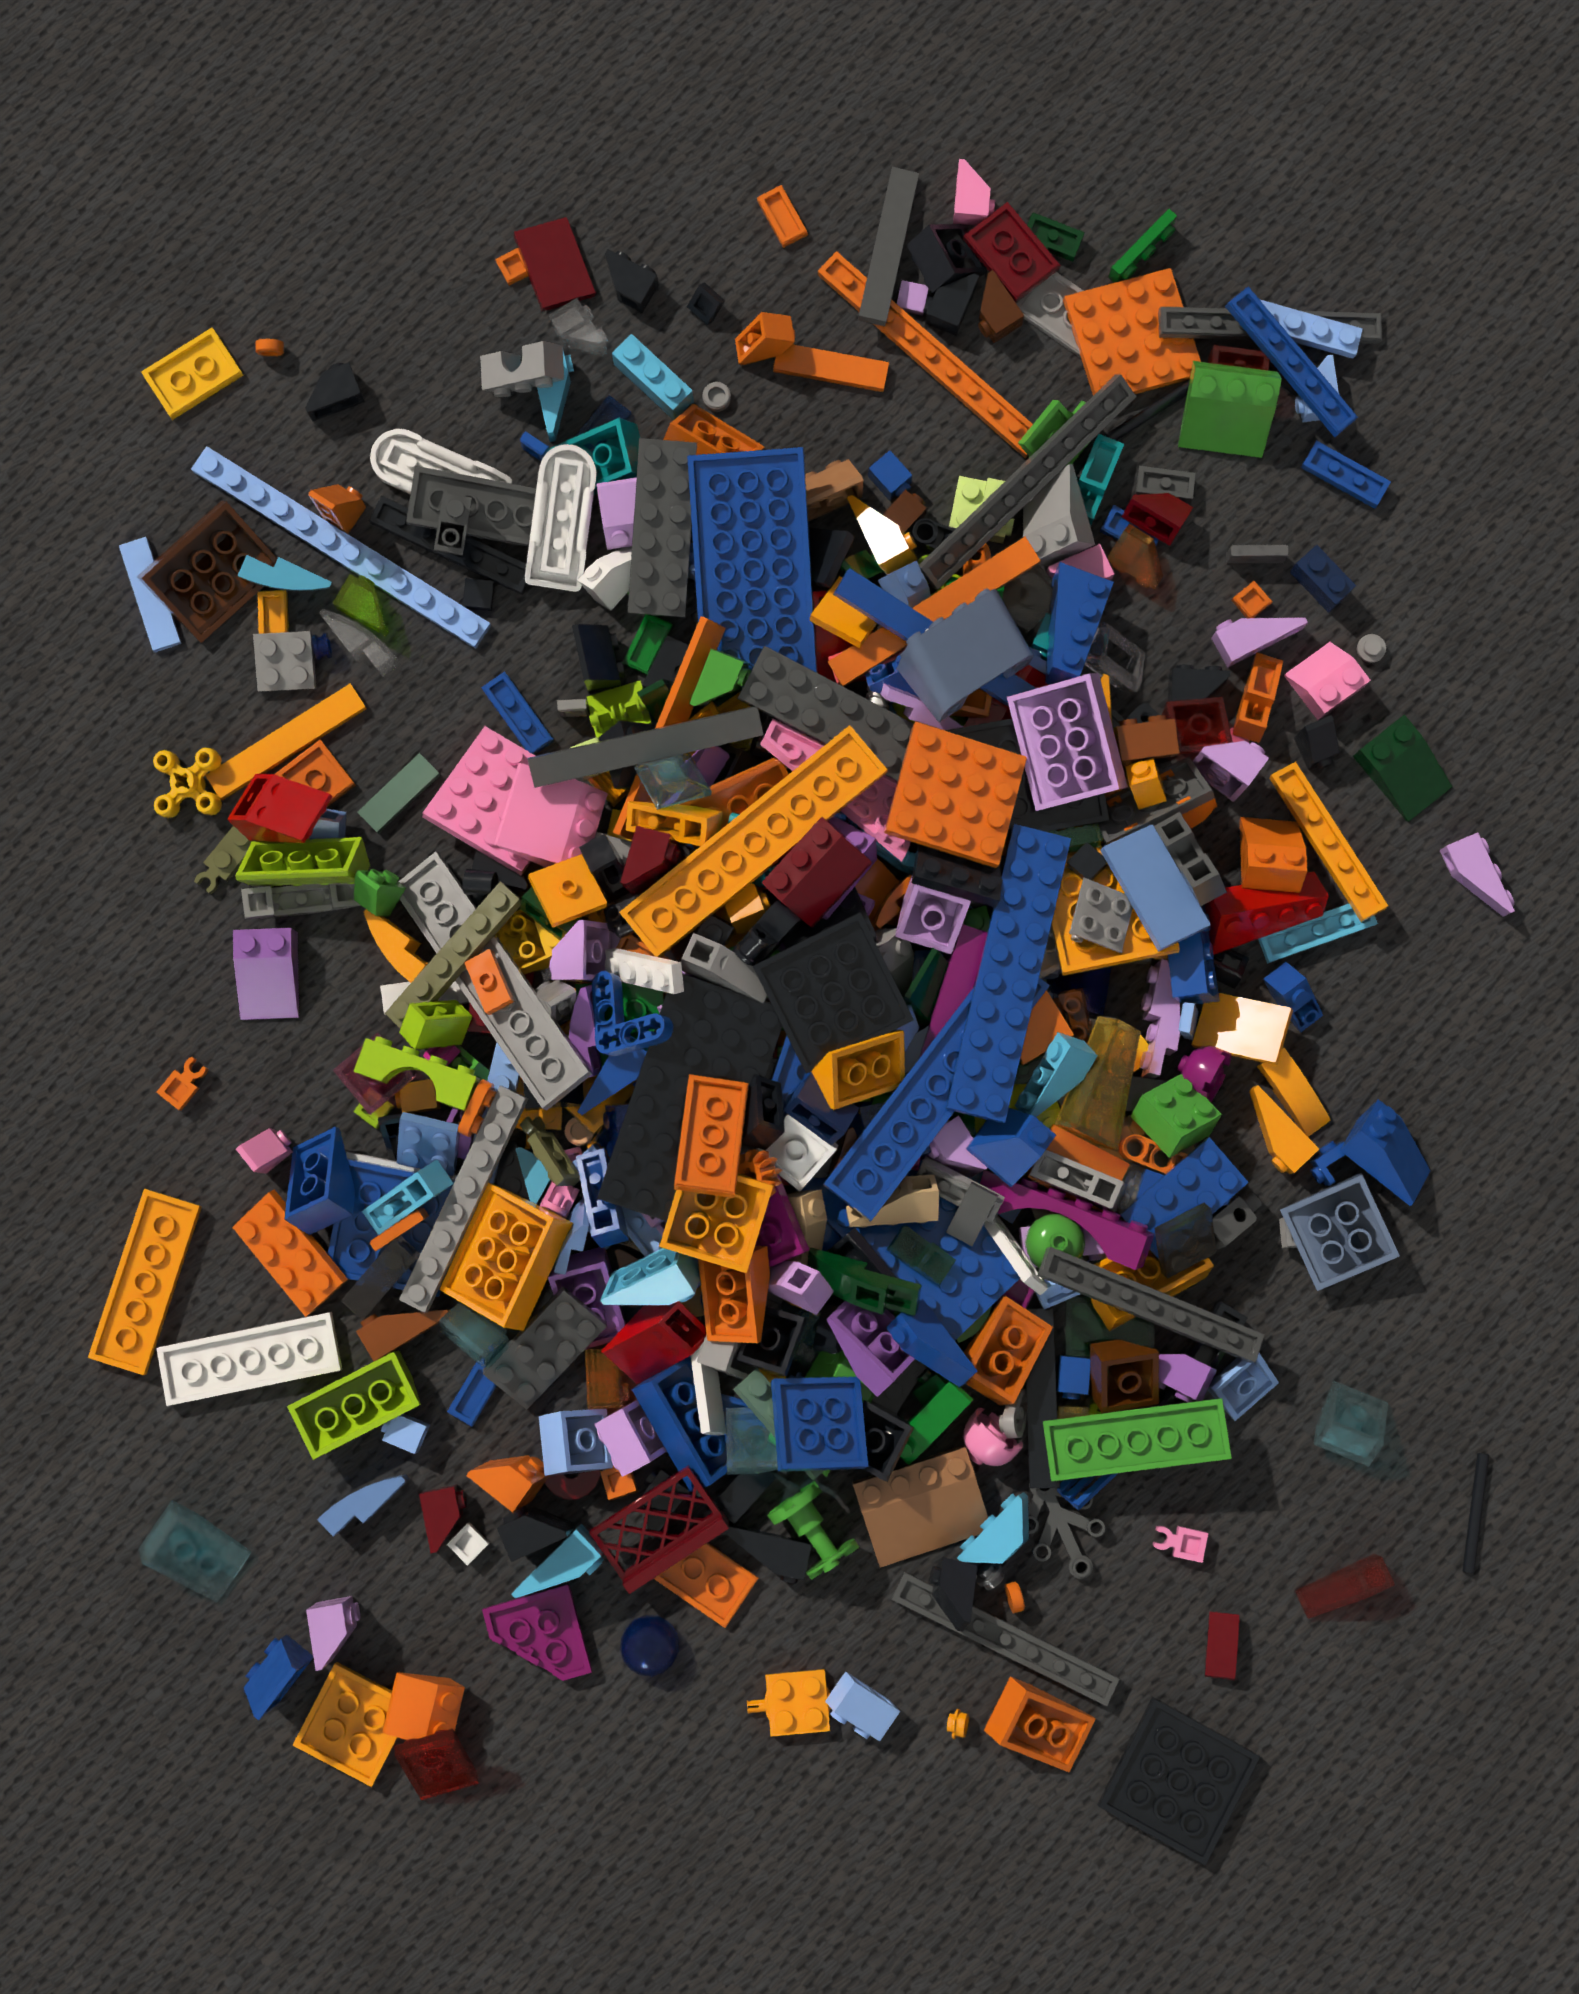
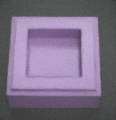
M902 280L897 305L906 313L923 316L929 288L923 284Z

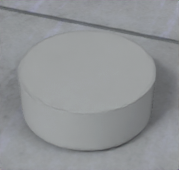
M712 382L703 390V403L707 409L713 412H720L729 406L731 394L725 384Z

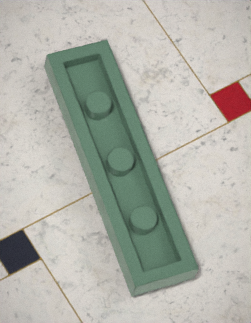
M756 1368L733 1390L775 1437L771 1383ZM808 1470L805 1472L814 1480L824 1470Z

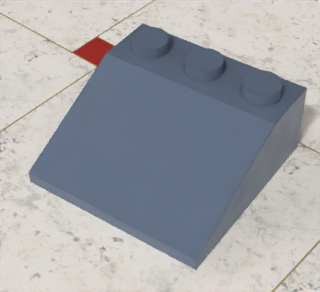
M1362 1173L1280 1209L1317 1291L1400 1257Z

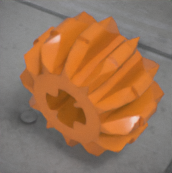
M752 1149L748 1150L745 1154H740L738 1173L773 1185L770 1196L776 1193L775 1186H779L782 1183L777 1177V1174L782 1169L775 1167L778 1158H769V1151Z

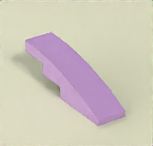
M884 683L880 695L888 701L905 705L903 714L910 720L944 731L963 727L950 716L938 722L919 697Z

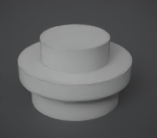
M1365 635L1357 644V654L1365 662L1375 663L1385 655L1386 644L1378 635Z

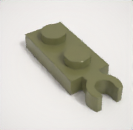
M233 826L203 862L209 869L206 872L199 873L194 882L200 885L204 879H210L211 884L206 891L209 894L214 893L218 888L219 878L222 877L228 882L240 867L252 841H249Z
M526 1117L520 1126L530 1136L527 1141L531 1145L535 1157L541 1161L547 1170L549 1179L556 1186H575L580 1181L579 1173L554 1134L545 1130V1124L540 1117H536L533 1121L530 1117Z

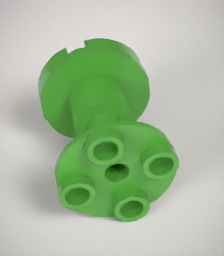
M816 1481L806 1485L792 1497H788L767 1515L773 1525L788 1519L798 1536L800 1537L805 1534L821 1559L806 1571L811 1580L823 1571L824 1573L830 1571L840 1563L838 1561L839 1558L843 1555L846 1557L859 1548L854 1538L836 1548L821 1527L820 1523L824 1519L812 1503V1500L822 1492Z

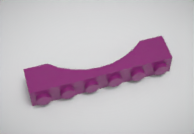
M990 1169L984 1170L980 1184L1005 1197L997 1212L998 1214L1024 1208L1046 1209L1062 1214L1087 1230L1101 1246L1108 1259L1134 1270L1144 1266L1155 1233L1147 1231V1225L1133 1220L1130 1223L1120 1220V1215L1116 1212L1106 1209L1103 1212L1092 1208L1093 1204L1079 1198L1073 1201L1065 1197V1192L1052 1187L1046 1190L1039 1187L1038 1182L1024 1176L1010 1187Z

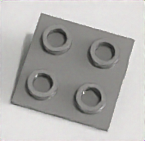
M1083 878L1069 934L1072 935L1071 940L1082 942L1085 939L1122 953L1133 909L1131 903L1124 893Z

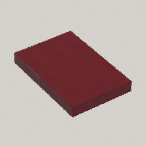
M1008 202L963 236L965 243L989 271H994L1015 303L1057 272L1061 266Z
M567 217L514 231L515 242L542 312L595 297L594 287Z

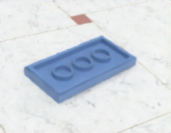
M1153 824L1102 847L1100 850L1158 952L1207 929L1211 925Z

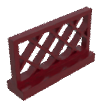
M688 1465L591 1529L589 1534L622 1579V1585L628 1594H631L728 1530L729 1519L722 1510L720 1511ZM688 1476L694 1485L692 1495L676 1493V1483ZM672 1486L671 1491H666L667 1488ZM696 1491H698L702 1497L696 1496ZM657 1495L670 1497L667 1512L650 1509L652 1498ZM673 1498L691 1501L688 1516L671 1513ZM647 1502L646 1508L640 1507ZM694 1502L707 1504L712 1511L705 1518L691 1516ZM633 1511L645 1513L643 1527L625 1525L627 1515ZM649 1514L666 1517L663 1532L646 1529ZM669 1518L687 1521L685 1531L679 1535L667 1533ZM622 1519V1524L616 1523ZM690 1522L696 1523L689 1528ZM607 1528L620 1530L618 1544L605 1542L599 1533ZM624 1531L641 1534L638 1548L621 1545ZM644 1535L661 1537L660 1547L655 1551L642 1549ZM665 1538L671 1539L670 1541L664 1544ZM610 1549L616 1550L615 1556ZM620 1551L637 1554L635 1564L626 1570L623 1569L618 1561ZM640 1555H645V1556H646V1557H644L643 1559L640 1560Z

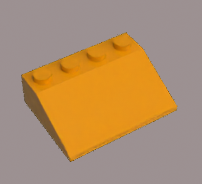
M488 1182L439 1290L503 1328L524 1331L573 1223L542 1206Z

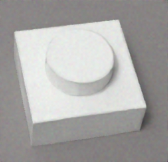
M468 1522L447 1545L468 1566L490 1542Z

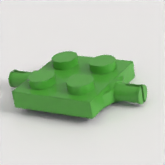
M1052 400L1018 444L1030 458L1086 402L1080 401L1075 410L1070 412L1060 401ZM1086 446L1067 465L1073 464Z

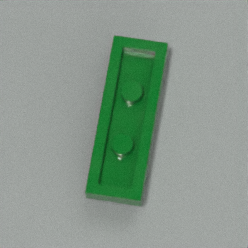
M1168 209L1111 267L1108 278L1113 283L1119 282L1122 279H1129L1137 270L1135 265L1141 259L1147 261L1155 252V245L1160 240L1165 242L1174 233L1176 228L1173 226L1177 215Z

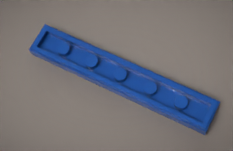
M1249 286L1227 303L1226 309L1334 437L1358 418Z

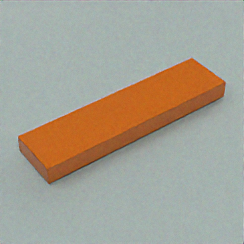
M792 344L782 355L776 356L773 372L884 392L889 362Z

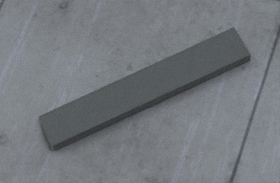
M896 167L891 169L858 316L859 321L884 327L886 325L919 177L917 172Z

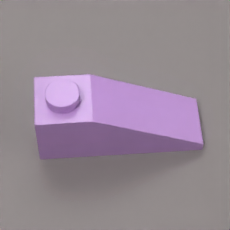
M1241 618L1235 622L1229 619L1216 627L1217 631L1211 639L1228 668L1256 654V652H1260L1301 631L1308 622L1306 618Z

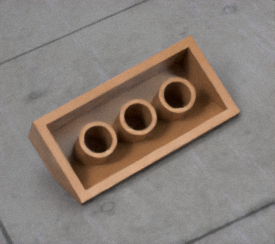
M849 459L843 462L836 460L828 464L826 469L819 473L809 472L806 474L808 522L849 504L847 497L850 495L858 499L862 498L864 480Z

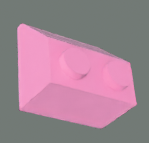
M1331 642L1284 674V677L1317 720H1320L1352 697L1371 681L1351 655Z

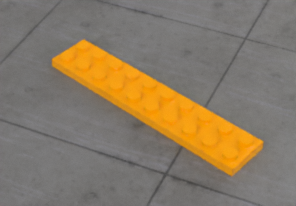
M849 725L619 913L653 955L660 958L787 855L821 817L830 820L884 776L888 769Z

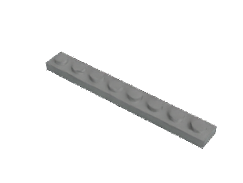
M499 1086L400 1296V1301L424 1313L429 1311L529 1098L504 1086Z

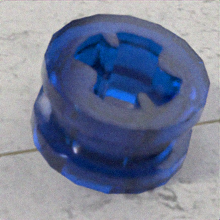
M323 633L321 637H318L316 634L312 635L316 659L321 660L323 656L332 658L328 633Z

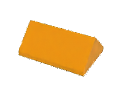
M900 1029L830 1051L823 1057L811 1072L831 1109L835 1110L896 1090L905 1078L903 1030Z

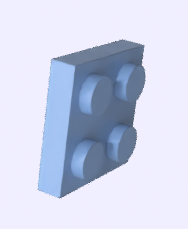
M403 1112L399 1120L397 1163L422 1169L433 1161L438 1160L449 1176H453L457 1166L459 1125Z

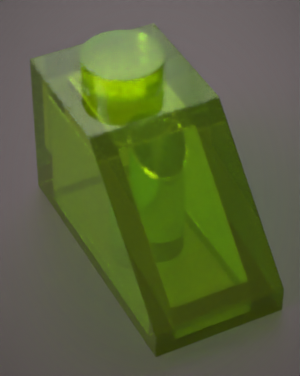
M349 574L334 599L333 605L338 611L387 637L389 630L379 594L374 588L375 583L365 576L360 575L357 578Z

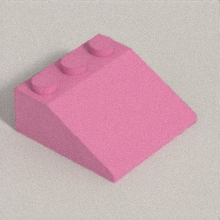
M519 763L494 846L545 868L582 854L579 847L595 838L608 793L574 779L534 788L529 765Z

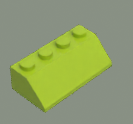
M362 837L307 839L305 843L252 841L235 877L237 881L250 886L355 884L357 870L368 871L370 863Z
M394 1351L288 1405L287 1408L314 1460L421 1404L412 1375L400 1351Z

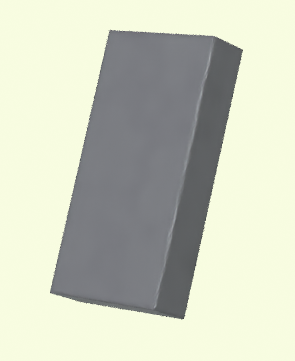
M1232 545L1226 553V562L1283 563L1288 557V546Z

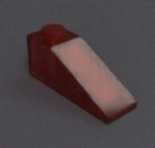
M1374 1553L1295 1590V1593L1306 1617L1309 1619L1369 1598L1395 1584L1383 1558Z

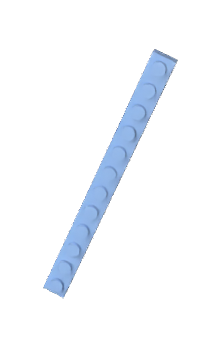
M206 446L191 468L198 476L475 649L491 627V624L211 448Z

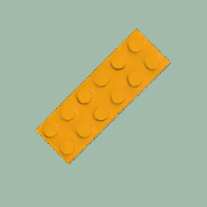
M143 1190L88 1358L134 1373L147 1375L202 1206L152 1190Z

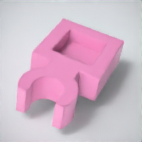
M1156 1526V1531L1165 1533L1166 1540L1163 1543L1153 1542L1155 1548L1166 1550L1169 1547H1173L1172 1556L1203 1563L1208 1538L1207 1532L1177 1526L1176 1534H1173L1164 1526Z

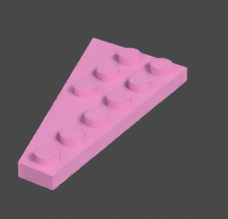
M772 719L760 745L790 770L794 771L826 744L778 720ZM884 775L844 807L841 812L867 834L876 838L879 844L902 862L911 841L884 833L898 782Z

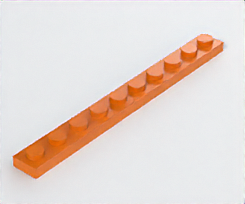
M836 251L818 270L817 275L860 312L867 277ZM891 299L885 327L873 325L1026 459L1028 454L1018 442L1033 424Z

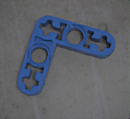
M601 971L596 974L592 981L595 1044L600 1053L609 1056H619L664 1043L671 1037L673 1033L671 1019L657 1013L624 1022L623 993L620 977L607 971ZM611 1006L613 1009L612 1017L608 1021H606L604 1017L605 1011L608 1007ZM637 1027L638 1037L632 1043L630 1041V1034ZM658 1028L657 1031H656V1033L648 1030V1029L653 1030V1029ZM612 1037H613V1038H616V1039H620V1041H613V1042H611V1041H612Z

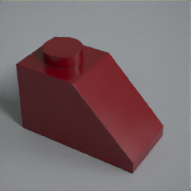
M1170 493L1133 495L1121 517L1170 546L1194 507Z
M458 1484L424 1491L419 1494L430 1553H435L441 1549L462 1517L463 1508L467 1507L464 1490L459 1491Z

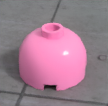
M978 1408L968 1419L963 1434L965 1446L969 1450V1458L978 1465L984 1463L989 1466H1001L1010 1462L1023 1448L1022 1440L1017 1443L1014 1438L1008 1439L1000 1431L999 1416L993 1412L987 1416L982 1414L985 1409Z

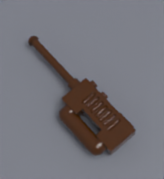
M1083 988L1060 991L1058 997L1053 998V1001L1065 1020V1011L1068 1013L1069 1027L1074 1034L1073 1037L1083 1040L1089 1045V1042L1095 1037V1032L1091 1029L1093 1023L1089 1019ZM1091 1066L1088 1071L1090 1090L1096 1092L1098 1086H1096L1093 1067Z

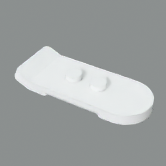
M393 429L383 433L374 442L370 453L372 468L379 479L408 494H411L415 466L512 484V479L497 469L464 457L405 429Z
M569 444L556 446L549 450L541 461L525 569V582L529 585L574 592L581 589L582 585L578 579L584 573L596 483V467L591 456L578 446Z

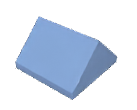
M1259 1353L1256 1363L1236 1358L1212 1379L1208 1391L1215 1399L1222 1398L1224 1409L1236 1421L1279 1382Z

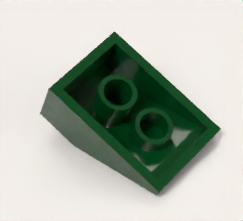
M1405 714L1353 755L1354 759L1407 822L1452 788L1450 781L1425 739Z

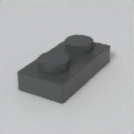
M1139 466L1135 495L1170 493L1185 503L1191 504L1196 473Z

